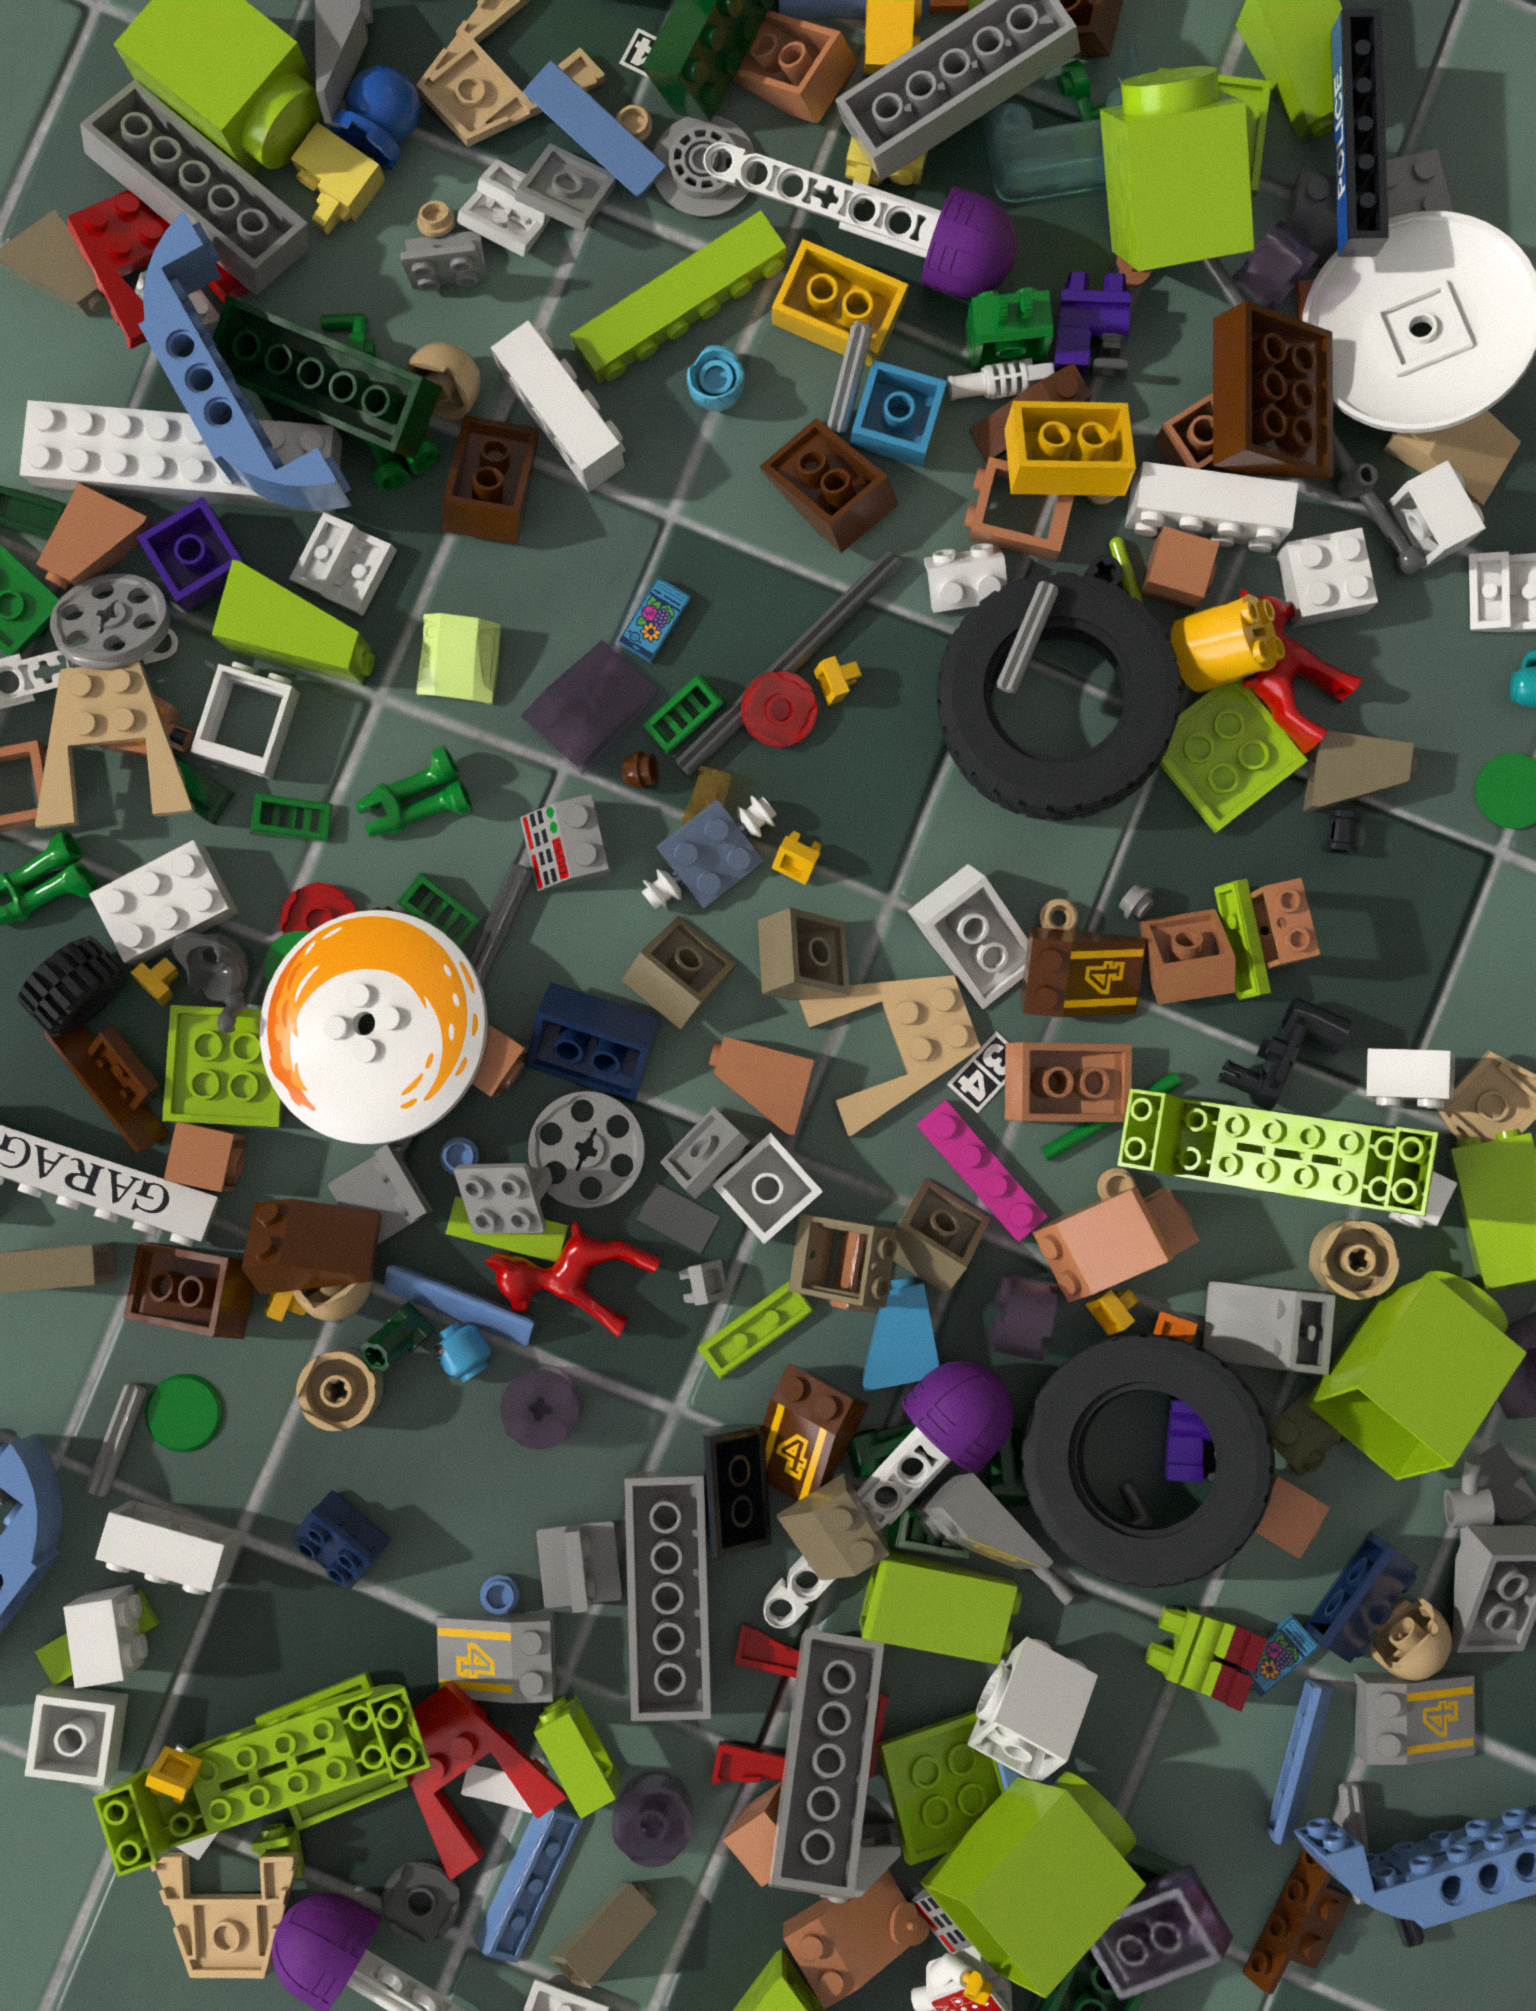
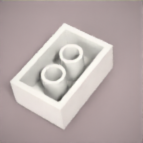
M195 840L174 849L89 894L123 962L133 966H138L141 962L144 963L170 950L175 938L182 933L192 932L200 934L239 914L206 847Z
M130 1500L108 1513L95 1559L107 1562L106 1568L116 1572L128 1573L130 1569L145 1573L144 1578L148 1581L166 1584L169 1580L183 1584L182 1589L186 1592L205 1595L206 1592H212L230 1578L243 1532Z

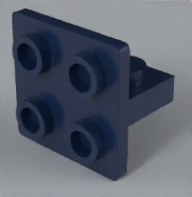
M333 1490L327 1494L317 1507H314L308 1513L292 1537V1541L304 1557L318 1562L326 1569L327 1575L331 1580L339 1585H345L349 1589L353 1588L364 1572L391 1541L388 1536Z

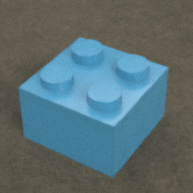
M873 359L852 428L850 446L923 467L943 401L947 381Z

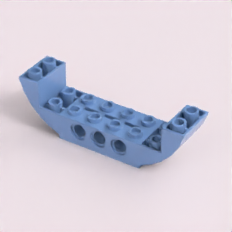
M182 212L165 231L153 252L146 272L143 293L145 321L138 325L212 457L232 484L240 481L258 495L278 504L303 510H331L351 506L345 495L351 488L332 456L325 459L317 447L284 465L274 451L270 439L256 419L253 409L235 382L231 370L221 357L214 340L203 325L197 310L188 297L189 294L222 277L214 264L221 259L200 222L192 225L185 212Z
M37 1434L23 1439L17 1438L10 1444L5 1442L0 1446V1488L21 1503L17 1504L4 1519L3 1524L7 1527L0 1535V1635L61 1555V1552L56 1549L62 1523L60 1483L52 1458Z
M1536 1805L1525 1809H1507L1501 1813V1816L1490 1820H1471L1465 1824L1464 1828L1451 1832L1446 1830L1431 1833L1428 1839L1415 1843L1400 1842L1393 1845L1392 1850L1379 1854L1365 1853L1363 1844L1332 1819L1315 1818L1308 1821L1305 1827L1294 1830L1295 1835L1306 1851L1357 1898L1380 1912L1400 1919L1413 1920L1423 1929L1536 1894Z

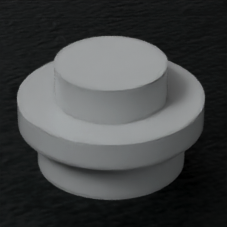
M1137 883L1123 897L1119 908L1124 911L1126 919L1131 920L1135 916L1140 919L1149 911L1154 903V900L1150 898L1153 890L1149 886L1143 888Z

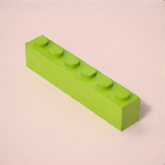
M760 210L570 334L572 346L597 384L604 380L612 381L622 375L626 370V366L636 359L642 361L653 355L658 348L657 346L669 338L675 340L688 331L689 325L699 318L704 320L716 314L721 308V304L731 297L738 299L750 291L754 282L764 276L765 278H771L780 272L786 262V246Z

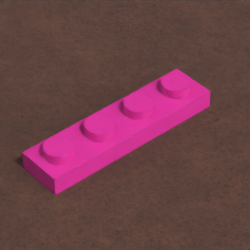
M943 1100L916 1124L917 1128L1016 1242L1019 1243L1047 1218L1046 1214L946 1100Z

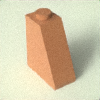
M78 483L36 565L47 573L44 579L64 590L67 589L68 585L75 587L86 580L102 575L140 545L137 536L149 530L155 524L147 516Z
M726 1036L723 1037L722 1044L714 1043L709 1065L715 1066L714 1075L785 1134L795 1135L814 1060Z

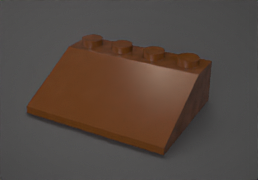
M1246 300L1213 318L1214 466L1244 475L1320 480L1334 478L1332 331Z

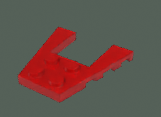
M126 190L69 215L68 229L85 263L90 265L95 275V282L111 306L110 312L117 326H121L126 336V344L131 350L147 342L138 325L145 321L144 305L142 299L122 277L149 265L155 248L170 224L130 190ZM214 263L222 277L211 282L208 286L224 304L227 296L237 299L251 292L220 265Z
M743 1623L734 1665L796 1678L799 1650L747 1623ZM880 1690L878 1693L869 1778H874L878 1758L876 1743L881 1742L889 1695ZM720 1740L711 1784L742 1781V1783H759L764 1780H782L786 1755Z
M450 1681L413 1708L431 1767L407 1776L450 1880L479 1861L485 1853L441 1788L486 1755L492 1753L537 1819L568 1798L564 1788L547 1774L549 1769L536 1757L533 1760L515 1745L517 1740L506 1730L502 1733L486 1718L489 1714L454 1682Z

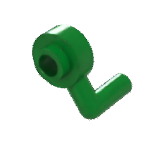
M1077 59L1062 65L1061 75L1057 77L1059 90L1064 98L1069 97L1075 103L1084 126L1090 127L1101 122L1100 109L1122 105V97H1119L1093 108L1089 98L1091 89L1088 75L1081 61Z
M364 314L321 315L323 331L352 329V333H349L348 346L377 358L375 341L368 340L367 337L368 319Z

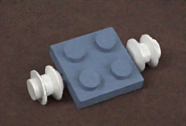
M751 795L752 805L746 810L737 806L736 812L739 822L737 821L736 823L716 799L656 846L657 850L673 869L671 873L673 877L667 871L657 869L658 879L650 883L643 880L647 888L642 891V894L655 910L662 906L665 911H668L666 901L672 897L682 900L681 888L677 883L680 886L684 884L704 909L764 862L746 838L747 832L752 836L762 837L760 828L764 824L772 827L775 826L772 818L777 814L764 797L757 801Z

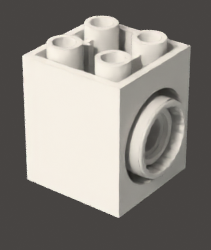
M1026 1637L1000 1661L997 1669L988 1680L977 1705L976 1715L978 1719L967 1745L1030 1780L1036 1782L1043 1781L1068 1761L1098 1675L1089 1671L1079 1660L1066 1658L1056 1653L1046 1642Z

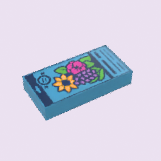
M658 577L618 640L619 645L647 662L652 663L689 604L691 597Z
M1291 1614L1265 1635L1267 1641L1255 1673L1249 1671L1253 1676L1251 1688L1260 1699L1319 1647Z

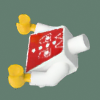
M974 1946L954 1953H945L942 1957L929 1961L926 1966V1986L913 1988L911 1991V2000L915 2011H1012L1011 1983L1008 1979L996 1974Z

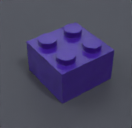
M203 497L137 536L138 541L175 601L188 613L224 591L232 560L240 561L249 566L215 510Z

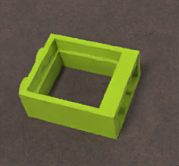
M574 1694L565 1699L564 1695H560L554 1698L553 1702H548L543 1706L544 1712L539 1715L534 1735L578 1816L582 1819L616 1799L621 1775L577 1695Z

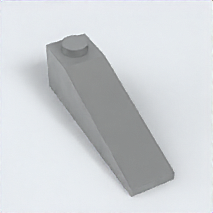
M315 0L316 94L324 123H332L336 110L341 104L368 42V24L374 23L370 0Z

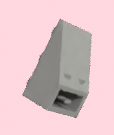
M1208 1281L1202 1347L1229 1363L1329 1375L1336 1296L1322 1292Z

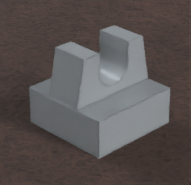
M721 1259L689 1266L687 1269L679 1272L680 1280L690 1279L692 1287L691 1293L683 1295L685 1303H695L696 1306L729 1297Z

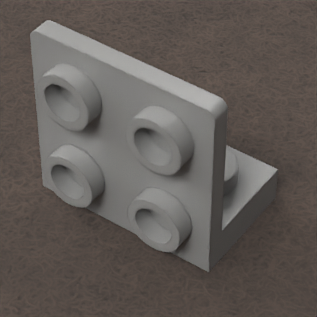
M474 231L446 234L441 237L405 239L406 252H401L400 256L412 289L418 288L421 291H434L439 289L441 285L457 284L458 286L466 287L477 284L479 280H487L482 235Z
M393 1144L381 1147L373 1152L375 1156L328 1183V1188L339 1206L380 1212L382 1219L378 1244L433 1212L432 1207L397 1147Z

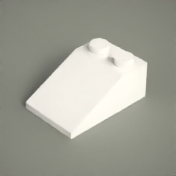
M967 864L908 910V913L924 936L982 1009L986 1008L1023 979L1028 939L986 876L971 865Z

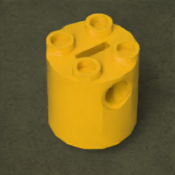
M1246 595L1228 604L1217 605L1182 617L1174 622L1171 629V643L1177 656L1176 663L1180 669V676L1186 685L1193 691L1201 693L1238 681L1259 671H1269L1275 667L1277 661L1284 659V645L1281 639L1276 637L1272 621L1275 619V613L1268 599L1259 601L1255 596Z

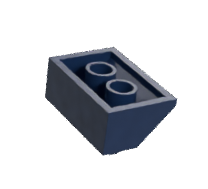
M550 982L536 1013L525 1067L635 1102L654 1047L661 1018Z
M1369 1532L1302 1627L1327 1649L1348 1663H1351L1355 1657L1359 1658L1366 1652L1371 1641L1369 1637L1377 1625L1382 1626L1390 1618L1393 1612L1392 1604L1399 1594L1406 1593L1412 1587L1416 1580L1415 1572L1419 1566L1391 1544Z

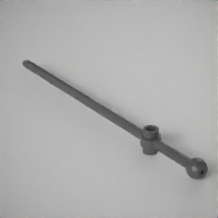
M1218 257L1200 260L1232 308L1246 300ZM1333 430V459L1343 473L1338 482L1340 494L1348 499H1361L1397 553L1395 561L1397 569L1402 574L1411 575L1426 564L1425 552L1420 547L1409 544L1374 492L1373 487L1378 479L1376 468L1369 463L1356 464Z

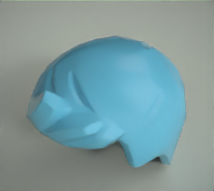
M707 346L700 353L695 363L687 370V386L690 397L700 407L717 412L734 407L742 396L745 372L741 362L739 363L737 354L726 346Z

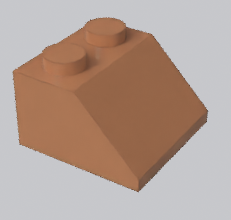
M1216 909L1140 921L1141 936L1146 938L1145 959L1149 981L1158 1005L1235 993L1236 957Z

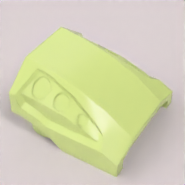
M444 613L424 614L423 642L416 694L423 697L426 695L493 705L499 667L501 625L475 617Z

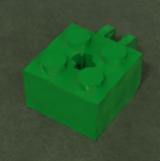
M1025 287L1013 294L1000 295L997 291H986L978 294L977 297L971 298L965 324L970 370L981 369L985 365L1032 358V363L1045 362L1053 340V321L1049 290L1038 291L1035 287Z

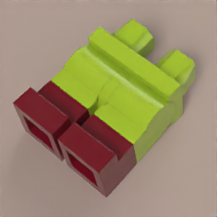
M1164 1605L1157 1625L1161 1629L1174 1633L1175 1636L1171 1647L1152 1640L1145 1656L1146 1663L1162 1671L1166 1680L1225 1703L1226 1706L1242 1712L1253 1681V1676L1249 1671L1255 1673L1267 1641L1265 1635L1256 1629L1199 1611L1188 1605H1185L1184 1610Z

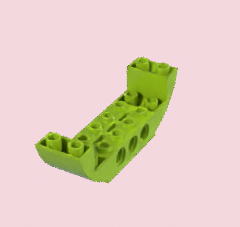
M1130 1088L1117 1166L1372 1210L1426 1216L1439 1133L1397 1126L1396 1129L1202 1102L1183 1099L1166 1093Z
M389 1684L350 1693H342L197 1744L183 1751V1753L203 1761L199 1774L181 1804L173 1802L172 1796L162 1792L158 1795L150 1793V1788L145 1786V1783L153 1765L106 1788L93 1796L92 1799L117 1877L157 1864L169 1849L387 1772H389L393 1781L431 1767V1763L405 1686Z

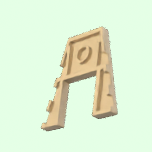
M478 0V6L469 19L461 23L456 30L455 38L447 49H442L416 85L419 95L467 147L543 112L478 45V43L528 4L530 0ZM578 48L558 65L586 92L605 83V73L581 48Z
M139 661L110 669L75 667L60 670L35 827L46 829L79 825L72 748L146 741L152 814L157 817L195 813V807L189 798L183 774L177 765L171 748V741L158 712L159 708L143 664Z
M955 975L849 985L850 995L846 997L799 1000L809 1028L882 1003L907 1075L835 1100L848 1137L860 1131L981 1048Z
M1488 1050L1454 1086V1102L1445 1101L1444 1109L1436 1110L1457 1141L1473 1137H1480L1481 1143L1497 1140L1495 1134L1512 1129H1520L1522 1134L1536 1120V1073Z

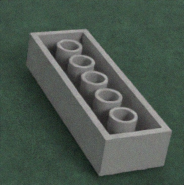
M985 0L837 97L835 101L843 124L880 181H882L1079 53L1080 46L1077 26L1059 0Z
M135 79L80 123L84 153L170 225L182 212H185L192 225L200 222L221 259L216 263L254 295L257 296L308 251V222Z
M705 1469L627 1472L624 1478L631 1722L711 1719L712 1679Z
M806 1629L801 1636L768 1887L843 1899H852L855 1896L884 1643Z

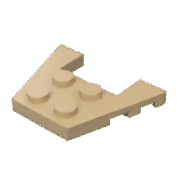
M299 1851L265 1852L259 1857L261 1894H192L189 1855L185 1852H167L157 1864L150 1866L152 1872L157 1871L163 1889L159 1893L163 1904L169 1905L176 1924L173 1932L190 1978L264 1979L271 1973L273 1966V1938L280 1921L286 1914L300 1858Z

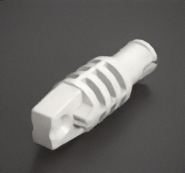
M1032 358L985 365L984 368H981V372L948 376L950 400L955 401L956 399L984 395L985 398L991 400L1020 395L1040 380L1055 373L1053 362L1033 365Z

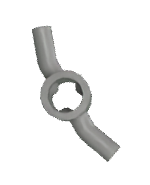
M1473 1453L1468 1454L1465 1459L1462 1487L1446 1489L1444 1492L1446 1521L1451 1529L1460 1528V1544L1467 1526H1493L1495 1519L1494 1501L1490 1489L1487 1486L1478 1487L1482 1458Z

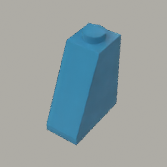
M914 1276L891 1280L892 1287L887 1298L886 1308L879 1307L861 1378L864 1392L918 1382L933 1369L939 1367L925 1286L922 1281L915 1282Z

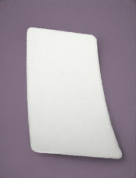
M472 1765L466 1770L461 1790L462 1795L532 1813L504 1771L478 1765Z

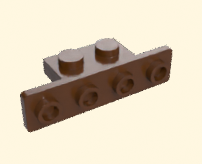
M84 1026L59 1037H51L46 1031L44 1032V1037L136 1153L139 1154L165 1139L168 1132L146 1105L160 1086L152 1072L144 1067L131 1050L129 1043L118 1034L113 1026L101 1031L95 1040Z
M1303 1848L1243 1968V1974L1263 1992L1270 1995L1274 1993L1290 1960L1314 1969L1317 1968L1352 1898L1342 1889L1328 1884L1332 1875L1305 1848Z

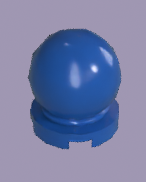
M376 65L362 70L351 81L345 98L346 110L337 109L332 123L327 124L332 126L331 132L356 149L375 158L374 161L380 165L381 169L392 170L401 155V150L396 143L405 141L416 129L421 113L419 92L409 76L391 66Z

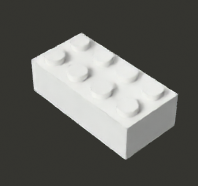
M526 321L490 347L500 375L588 493L625 467L622 453L626 450L621 443V440H623L621 433L611 420L603 421L598 412L600 406L590 391L586 389L581 392L575 381L577 375L566 359L558 361L557 356L552 350L555 346L542 328L536 331L531 323Z
M1143 461L1131 483L1125 528L1134 529V533L1140 536L1153 537L1166 526L1220 542L1219 547H1231L1233 544L1247 545L1248 549L1254 552H1270L1271 549H1276L1293 529L1298 483Z

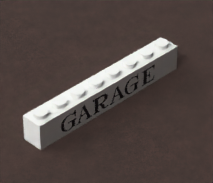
M0 1125L1 1186L4 1180L7 1179L20 1184L17 1191L37 1198H41L43 1192L58 1196L56 1204L79 1211L81 1204L96 1209L94 1216L117 1223L120 1216L134 1221L132 1228L155 1236L156 1230L159 1229L172 1234L170 1241L190 1248L193 1247L195 1241L202 1244L205 1243L220 1202L218 1197Z

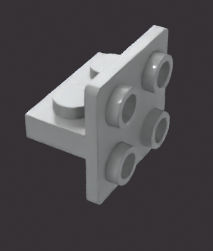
M526 1163L457 1165L454 1174L474 1233H543L546 1223L539 1202L553 1181L549 1167L533 1168Z
M613 1520L546 1527L537 1530L536 1536L545 1608L571 1606L572 1613L586 1612L589 1610L591 1603L616 1601L622 1598L616 1531Z

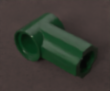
M408 1301L383 1324V1328L373 1334L362 1345L360 1349L363 1353V1361L371 1370L376 1369L384 1372L407 1351L412 1353L435 1331V1328Z
M909 1421L879 1431L875 1428L855 1433L847 1448L854 1477L873 1474L915 1429L916 1425ZM919 1445L918 1448L922 1449L925 1452L923 1447Z
M1011 1428L1005 1444L989 1461L991 1473H988V1490L1005 1508L1031 1505L1022 1474V1468L1024 1467L1023 1460H1021L1022 1437L1020 1428Z

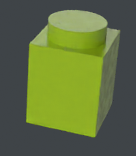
M151 0L114 43L115 48L136 81L251 176L255 174L261 165L273 170L289 163L298 147L321 119L322 112L316 94V84L298 42L246 0Z
M1211 66L1160 70L1122 81V105L1100 109L1112 252L1140 272L1253 251L1254 237L1246 101L1219 91L1217 68Z
M1430 1271L1425 1273L1421 1279L1377 1296L1329 1366V1375L1322 1376L1304 1404L1397 1481L1454 1467L1527 1352L1504 1334L1508 1328V1320L1502 1308L1492 1297L1473 1283L1459 1276L1442 1271Z
M1067 1771L1063 1772L1051 1786L1017 1777L920 1881L921 1885L996 1974L1044 1998L1049 1996L1146 1886L1124 1859L1137 1844L1136 1837L1127 1822L1096 1789L1077 1775Z

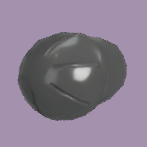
M186 932L178 935L173 941L171 950L187 973L188 987L193 988L192 994L201 990L209 1000L224 1002L226 1007L217 1018L218 1029L224 1033L235 1031L236 1018L246 1007L243 990L249 977V965L244 951L232 939L218 933L203 935Z

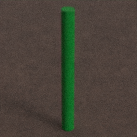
M1172 1072L1143 1090L1167 1094L1181 1086L1182 1083L1178 1075ZM1085 1122L1040 1149L1049 1162L1116 1122Z

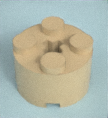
M1343 1219L1333 1221L1316 1235L1310 1248L1309 1268L1317 1282L1330 1293L1349 1299L1362 1300L1384 1293L1393 1284L1399 1270V1258H1397L1395 1243L1385 1229L1367 1221ZM1351 1252L1355 1253L1356 1259L1359 1260L1357 1266L1351 1265V1261L1348 1259Z
M336 1348L323 1353L310 1361L298 1378L296 1392L302 1408L301 1411L310 1423L320 1429L340 1431L352 1428L371 1416L377 1409L383 1395V1373L380 1370H371L364 1363L363 1353L360 1350ZM342 1381L345 1383L344 1389L348 1393L338 1397L336 1395L338 1388L333 1386V1384Z

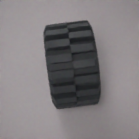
M87 936L68 943L43 961L27 978L17 999L49 1036L59 1037L83 1026L102 1011L120 991L127 972L95 937Z

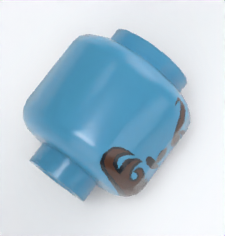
M456 1322L438 1333L442 1341L434 1347L433 1352L450 1379L461 1378L464 1383L489 1367L487 1360L491 1357L492 1351L476 1325L469 1324L461 1327Z

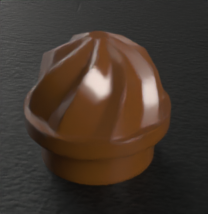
M637 751L626 757L620 771L625 783L640 790L647 789L649 785L657 784L659 768L655 755Z

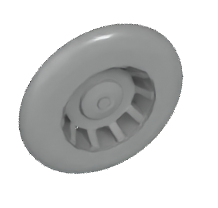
M714 115L710 122L685 117L672 124L661 135L653 153L667 167L657 178L655 185L662 197L671 206L692 216L710 217L731 210L749 193L740 182L737 187L723 182L718 183V180L711 177L703 163L707 148L717 142H724L743 148L748 154L755 153L746 133L732 121ZM725 151L717 152L711 162L713 170L721 173L727 171L726 165L727 163L732 164V157L730 153ZM757 163L753 164L747 171V179L751 184L755 180ZM682 169L684 174L679 176L678 172ZM692 181L696 186H692L688 182ZM703 185H712V187L702 188Z

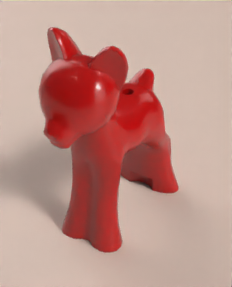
M1242 589L1240 592V598L1250 595L1245 589ZM1273 595L1257 596L1259 601L1268 599L1273 606L1275 619L1272 621L1276 637H1279L1284 645L1285 657L1277 661L1275 667L1271 670L1254 673L1252 678L1242 683V687L1252 689L1271 710L1273 720L1292 738L1305 755L1325 737L1328 730L1312 722L1299 711L1295 703L1292 683L1295 676L1298 675L1317 686L1339 704L1356 690L1363 679L1334 667L1316 656L1303 644L1290 639L1284 633V625L1295 614L1292 604L1282 602Z
M573 1221L572 1236L567 1241L554 1265L550 1268H542L524 1257L512 1256L503 1252L491 1255L485 1260V1263L496 1271L498 1288L511 1301L513 1311L526 1312L534 1293L544 1289L587 1311L618 1338L628 1318L601 1302L583 1287L591 1267L618 1259L654 1274L662 1257L619 1239L609 1242L594 1239L584 1234L580 1224L577 1221Z

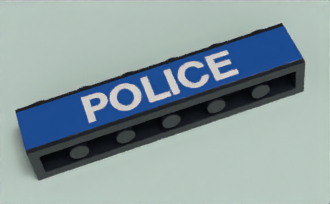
M1342 9L1331 30L1338 257H1376L1389 239L1381 9Z

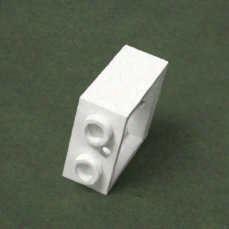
M232 662L231 667L218 664L190 752L201 759L272 780L300 693L293 686H290L291 680L273 673H269L268 678L254 675V668L237 662ZM234 684L282 698L263 758L215 743Z

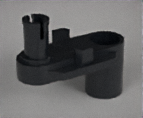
M1295 996L1284 1014L1276 1036H1272L1271 1041L1265 1038L1261 1041L1257 1056L1265 1059L1262 1070L1258 1073L1227 1059L1221 1069L1236 1075V1077L1226 1072L1219 1073L1218 1082L1248 1093L1251 1104L1271 1111L1281 1095L1302 1041L1336 1055L1348 1036L1351 1019Z

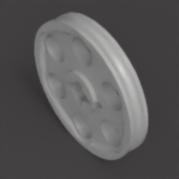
M107 574L91 578L76 585L61 597L50 617V630L60 653L72 663L92 669L117 668L142 659L156 649L163 641L170 626V612L161 590L151 581L131 574ZM101 592H113V594L107 598H96V596ZM138 596H149V598L142 603L137 604L131 602L134 598ZM71 613H83L78 619L66 620V617ZM144 622H156L155 625L149 629H137L138 626ZM77 639H89V641L82 646H71V644ZM115 643L126 644L118 651H107Z
M591 1091L575 1092L552 1102L536 1119L529 1137L528 1158L530 1166L533 1168L546 1167L553 1161L561 1162L566 1168V1177L559 1184L551 1183L546 1192L554 1199L566 1205L579 1208H593L617 1200L633 1186L644 1164L645 1140L638 1120L623 1103L603 1093ZM579 1100H587L593 1105L594 1114L587 1122H579L572 1115V1107ZM616 1115L624 1116L629 1122L628 1133L621 1138L612 1137L607 1130L608 1121ZM547 1123H556L562 1129V1139L556 1145H547L541 1139V1129ZM596 1128L593 1148L598 1150L595 1157L588 1156L582 1162L580 1170L577 1171L581 1161V1151L576 1149L579 1142L586 1143ZM618 1154H627L633 1161V1170L627 1176H618L612 1170V1160ZM587 1177H595L601 1182L602 1192L596 1199H587L581 1194L580 1184Z

